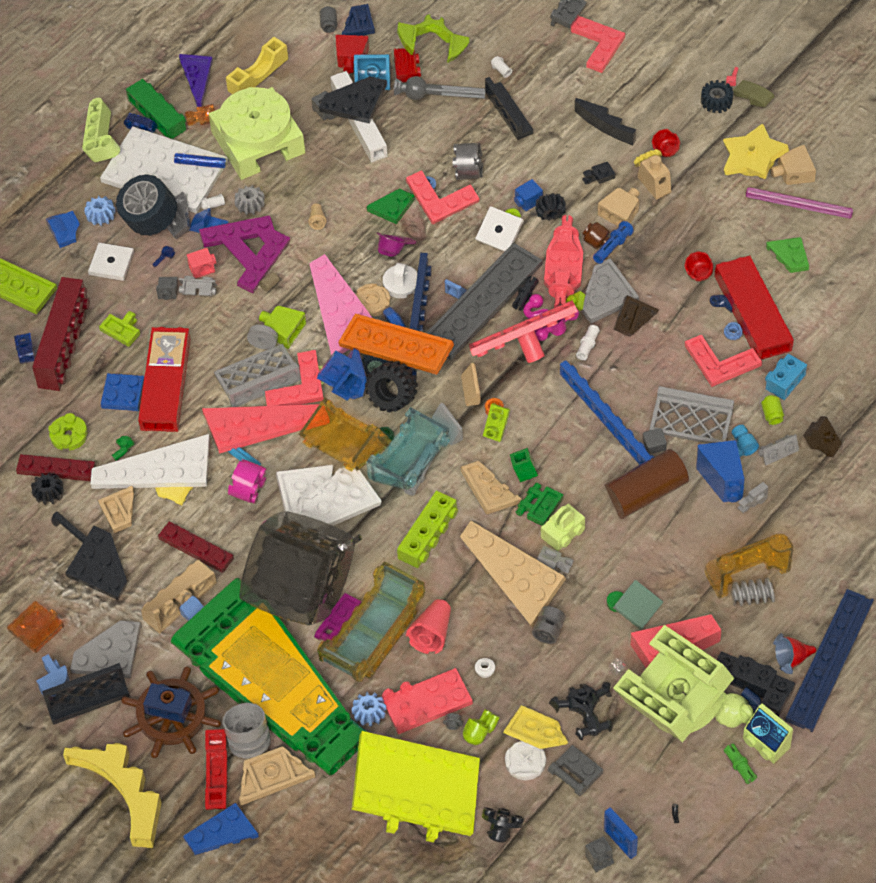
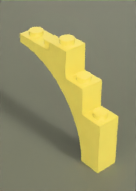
M121 743L107 744L105 751L100 749L85 750L80 747L65 748L63 756L67 765L79 766L96 772L112 783L121 793L130 810V840L132 846L153 848L161 799L159 794L153 791L143 792L145 776L142 769L137 767L127 768L129 760L127 746Z

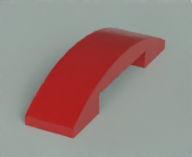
M224 729L205 730V809H226L228 783L227 736Z

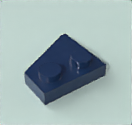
M368 4L352 6L350 8L349 17L346 19V26L344 31L342 30V35L364 36L375 33Z

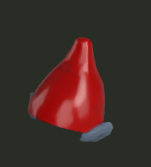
M782 633L773 641V644L776 645L775 653L780 666L779 669L786 674H793V668L799 666L807 657L816 653V647L806 645L792 637H784Z

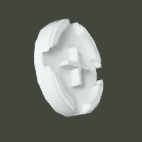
M523 741L516 742L506 752V769L517 779L525 781L535 779L545 769V752L543 749Z

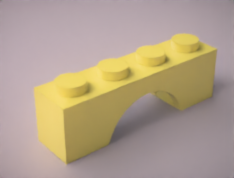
M275 37L262 46L258 59L251 67L245 70L237 67L226 77L228 92L234 94L249 87L255 88L288 60L287 45Z

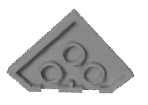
M611 259L595 265L592 271L591 280L586 290L583 310H581L590 324L619 311L624 297L627 295L639 300V296Z
M120 620L77 649L73 654L70 668L71 673L87 675L120 663L124 678H131L141 628L140 622Z

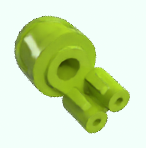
M484 709L480 719L469 718L462 733L464 740L471 745L481 744L487 734L494 731L500 717Z

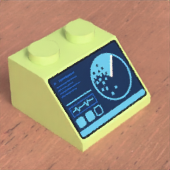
M761 704L744 728L743 739L748 746L758 750L765 760H770L774 764L790 749L793 728L765 705Z

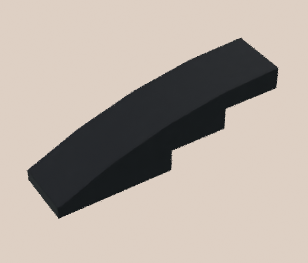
M579 98L575 99V112L587 123L617 140L632 146L634 145L636 129L622 125V118L610 115L609 108Z

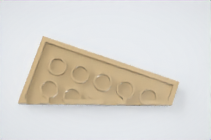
M470 521L460 535L461 539L533 628L538 620L541 609L548 606L566 578Z

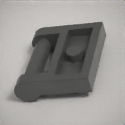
M572 745L556 762L550 765L548 772L558 776L575 790L574 793L581 796L603 774V769ZM564 766L583 782H577L561 768Z

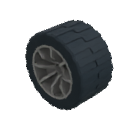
M144 174L131 178L123 185L116 198V208L120 217L135 233L150 236L160 233V231L165 230L172 223L177 211V201L161 179L154 175Z

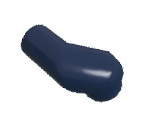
M746 687L741 695L749 701L748 704L753 709L754 714L759 705H761V698Z

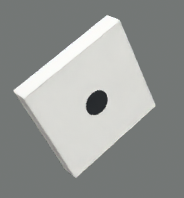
M490 206L475 239L478 242L505 252L515 241L524 220Z
M98 243L88 270L89 275L124 281L134 249Z

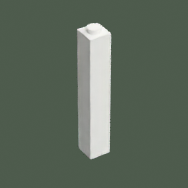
M347 71L330 77L333 91L353 83ZM348 119L371 162L387 157V145L373 119H371L370 124Z

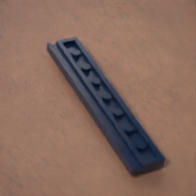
M420 252L409 328L423 332L421 322L425 321L426 311L423 308L427 306L428 295H425V293L430 288V280L427 279L432 274V266L429 265L427 258L428 253ZM407 366L406 368H411V374L415 375L417 378V371H415V368Z
M846 589L790 707L785 722L803 729H809L813 733L870 612L874 599H867L864 595Z

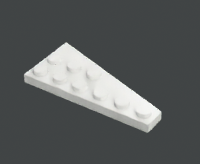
M350 459L344 467L335 472L334 476L326 480L308 496L304 503L299 504L294 512L279 522L273 528L272 534L280 546L285 547L381 505L382 501L354 461Z

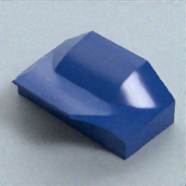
M73 211L46 218V223L59 248L77 242L76 231L80 223Z

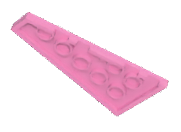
M324 254L309 264L331 355L335 350L343 354L349 349L340 347L338 341L354 314L370 318L372 316Z

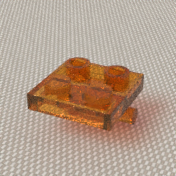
M34 601L7 626V629L12 635L37 653L64 627V624L56 617L57 613L53 609L48 611L38 602Z

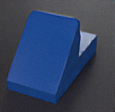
M208 208L195 214L189 230L199 233V229L228 224L229 222L212 217L211 210Z

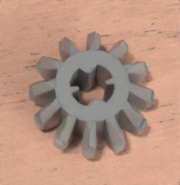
M245 185L244 189L239 188L238 193H235L234 196L236 208H238L240 213L245 212L246 216L249 213L254 215L255 211L261 212V207H264L265 204L263 192H261L259 187L255 188L253 185L251 187Z

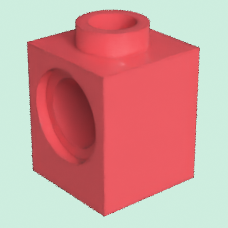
M208 248L187 254L188 266L195 279L215 272L214 264H216L214 254L209 253Z

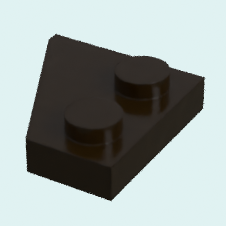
M627 295L624 297L613 330L631 337L657 314L659 309Z

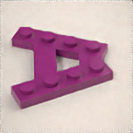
M270 215L199 229L204 248L224 244L246 270L237 281V286L252 294L258 288L259 282L267 275L290 243V237L274 230ZM259 237L265 244L258 254L255 255L242 240Z

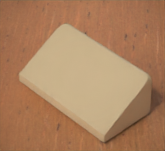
M471 363L461 375L466 406L480 404L476 366L474 363Z

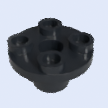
M484 807L482 812V818L491 823L490 830L487 832L488 837L499 843H504L510 838V828H522L524 817L510 815L511 811L505 808H498V811L492 808Z

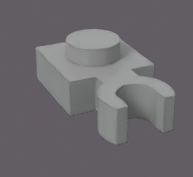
M762 482L751 490L747 497L739 500L740 506L738 509L745 513L750 507L753 508L757 504L765 502L768 497V486Z
M543 546L537 558L538 561L552 569L558 567L565 573L569 572L574 561L568 557H561L562 553Z

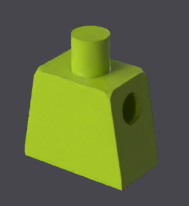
M276 306L271 314L262 311L259 321L275 330L278 335L277 343L283 344L285 348L289 349L305 327L306 316L304 312Z

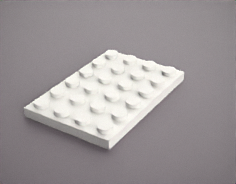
M132 126L120 145V153L112 158L100 179L102 183L121 189L131 178L138 175H154L162 180L175 197L184 192L187 196L188 211L197 214L201 208V200L205 197L207 198L228 163V157Z

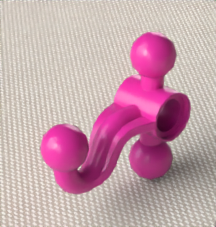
M534 294L530 297L529 302L523 308V313L527 318L530 319L548 311V309H540L531 312L532 308H540L543 305L542 296ZM579 311L574 313L575 316L568 320H576L579 316ZM562 318L557 320L558 323L554 326L536 329L535 333L538 340H546L550 332L555 336L564 334L566 331L565 322L568 320Z

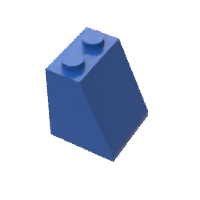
M736 440L697 445L696 469L722 502L733 503L743 498L745 479Z

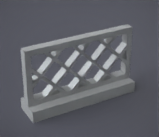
M283 344L214 371L215 377L229 398L232 407L240 406L264 396L265 391L283 388L301 380L299 366L296 362L294 363ZM278 352L283 353L281 358L273 357ZM259 360H266L264 365L256 364ZM270 361L277 362L276 367L268 366ZM282 363L288 364V366L280 368ZM242 367H249L246 372L239 371ZM253 368L260 369L259 374L251 373ZM265 371H271V373L263 375ZM231 374L229 379L222 378L221 376ZM235 376H243L242 381L234 380ZM248 378L254 379L252 381L246 382ZM231 385H236V386H237V387L232 388V389L229 390V387H230Z
M659 386L649 431L659 429L655 427V423L663 418L667 426L662 428L664 435L703 443L724 442L727 439L734 410V400ZM660 402L669 404L671 409L663 413L659 408ZM682 406L687 407L690 411L684 416H681L677 411ZM704 410L709 416L700 420L696 413ZM675 412L679 419L670 424L665 416ZM725 414L727 419L719 424L715 416ZM693 415L697 423L689 427L684 420ZM712 419L716 426L708 431L703 423ZM682 422L686 429L682 432L675 431L673 426ZM698 426H701L705 432L700 436L692 432ZM719 429L723 434L722 440L714 439L711 433Z

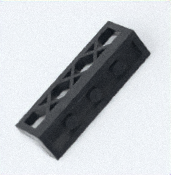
M490 77L485 78V93L516 139L519 140L532 135L533 128L501 81L494 84Z

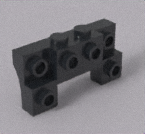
M721 651L716 660L722 663L734 677L730 685L742 690L748 687L757 696L763 698L761 704L776 711L775 714L779 717L795 689V682L778 676L777 671L771 666L762 665L750 657L740 655L739 658H736Z

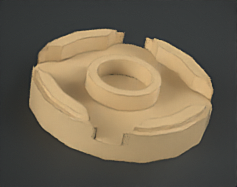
M374 283L365 284L356 291L355 295L372 317L383 314V311L390 306V294L382 285L380 287Z

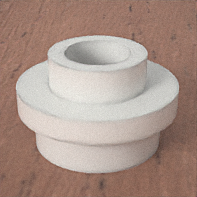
M488 658L479 659L475 664V671L480 677L488 678L494 673L495 664Z

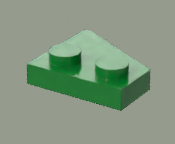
M399 188L367 205V212L397 225L414 202L415 196Z

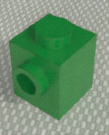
M528 448L510 454L513 469L520 483L538 476L535 462Z

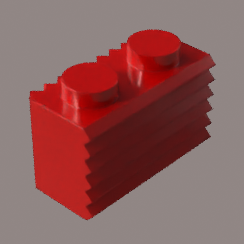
M405 48L394 49L396 78L402 82H407L411 77H421L420 67L416 66V64H419V54H415V49L413 55H410Z

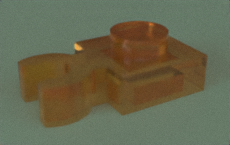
M211 104L197 107V112H185L188 126L194 125L196 122L204 125L210 123L208 113L215 111V108Z

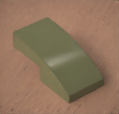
M742 80L733 90L736 97L749 99L751 105L764 108L775 97L772 92L764 87L746 80Z

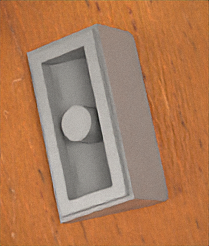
M440 403L432 417V421L450 445H454L463 440V429L444 403Z

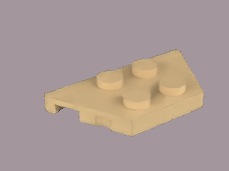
M283 746L245 760L241 781V796L239 797L240 804L242 806L315 778V772L304 766L301 760L292 756Z

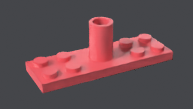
M573 300L469 344L470 351L473 356L481 357L488 353L487 350L495 348V350L505 346L506 342L517 338L527 363L534 362L545 356L534 330L543 326H547V328L554 326L558 323L557 320L562 318L568 320L574 317V313L578 311Z

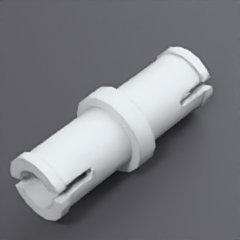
M590 325L585 336L582 337L581 345L576 353L578 359L586 360L590 350L594 348L596 344L595 339L600 332L597 326Z

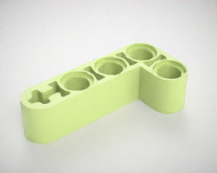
M95 98L89 103L82 146L83 151L93 162L111 159L120 153L119 145L108 135L111 110L101 98Z

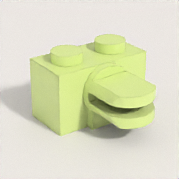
M569 504L562 506L541 527V538L556 551H559L562 547H567L576 535L582 534L585 530V517Z

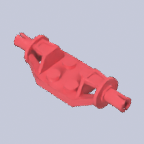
M567 215L562 216V224L554 229V237L546 252L544 284L548 288L549 294L555 298L554 308L560 304H565L567 297L573 295L581 286L583 250L578 239L579 232L576 228L572 227L573 217L568 215V221H566Z

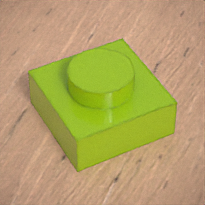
M579 291L567 297L566 303L573 300L578 311L583 310L584 293Z

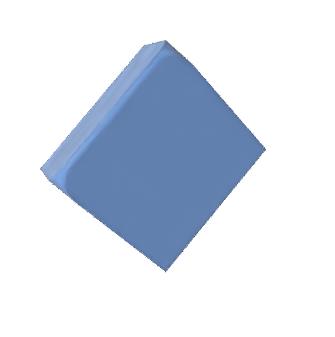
M447 279L445 280V293L459 299L467 291V289Z
M193 595L179 609L181 615L189 621L204 606Z

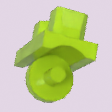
M495 403L491 404L483 432L484 437L498 442L502 441L510 413L509 408L501 407Z

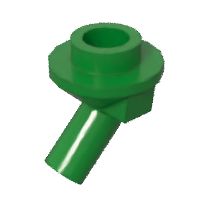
M121 436L116 439L120 449L111 456L117 461L129 452V449L135 445V442L129 436Z

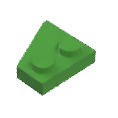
M801 237L766 242V249L768 251L771 250L776 255V259L783 263L790 273L809 270V263Z

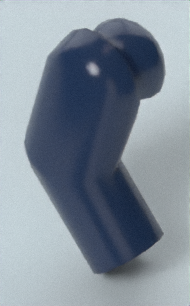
M712 295L709 301L713 307H725L732 313V306L725 295Z

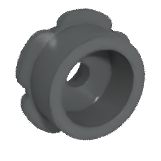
M455 713L446 714L443 724L449 730H457L463 725V721H461L462 716Z

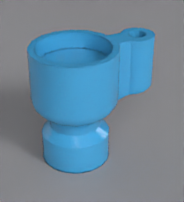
M738 425L732 430V435L737 440L740 457L751 455L758 450L759 444L752 434L748 433L745 425Z

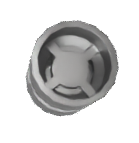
M551 606L543 607L532 631L534 638L546 644H554L566 619L565 614Z

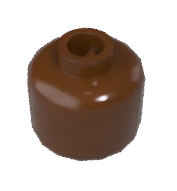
M598 222L589 223L582 233L584 235L583 240L594 249H599L609 239V230Z

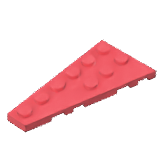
M322 404L202 408L204 418L219 454L231 451L233 448L245 447L328 423V417Z

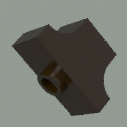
M820 416L817 422H812L803 435L811 449L819 450L827 457H834L842 445L830 421L825 416Z

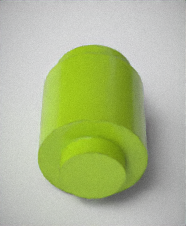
M774 395L766 396L761 402L765 419L770 425H777L784 420L780 399Z

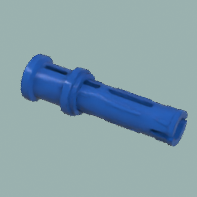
M627 221L620 222L619 227L611 232L610 238L593 255L594 261L598 264L603 263L618 245H622L626 241L627 236L633 234V226Z

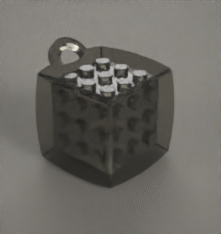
M289 511L277 513L266 519L256 533L245 564L239 597L246 603L277 617L309 626L327 618L337 604L350 570L355 544L363 538L361 534L353 536L335 526L305 515Z

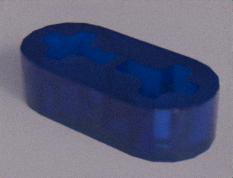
M129 113L124 120V125L130 130L132 126L154 133L157 129V124L153 120Z

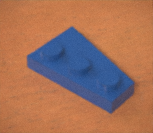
M236 803L183 836L184 841L194 855L219 849L222 845L240 843V840L247 838L254 839L259 837L257 831Z

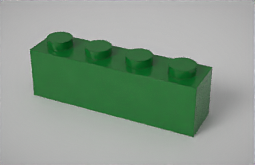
M142 78L126 88L128 101L165 137L174 139L186 131V119L183 114H179L171 103L168 104L163 95L157 93L150 83H147Z

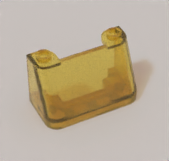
M324 397L298 434L303 439L302 443L310 449L315 447L343 463L342 466L350 472L353 470L358 471L389 447L392 441L379 427L373 424H364L345 413L343 409L335 407L332 401Z
M775 534L708 561L705 566V575L720 599L728 596L727 587L733 582L730 575L764 562L768 570L777 568L781 574L789 572L794 546L786 535Z

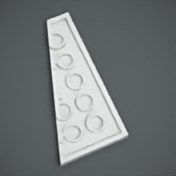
M209 434L92 468L91 488H128L130 486L133 488L207 487Z
M333 465L279 471L276 473L286 516L294 512L299 504L304 503L308 496L332 477ZM324 530L292 543L299 573L319 570Z

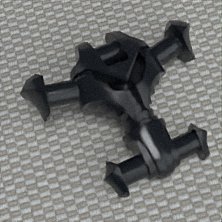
M603 682L602 687L596 691L586 684H580L578 689L569 687L566 700H558V697L554 696L549 701V705L555 709L556 713H558L559 708H569V711L582 715L584 718L582 722L585 728H576L575 735L580 740H583V737L587 735L597 736L601 731L608 729L611 732L613 730L612 721L607 719L605 722L599 723L598 716L593 712L597 703L600 702V697L604 695L608 698L612 697L610 692L611 683Z

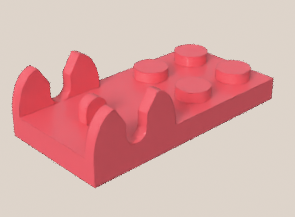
M456 668L413 686L410 682H403L398 692H393L392 689L388 688L382 694L386 711L398 735L473 704L472 698Z

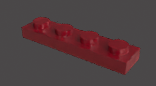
M20 454L16 472L20 475L40 477L41 473L47 475L50 472L52 476L57 474L60 479L91 481L92 468H95L96 464L95 461Z
M170 521L158 534L159 540L200 560L221 573H224L234 560L232 554Z

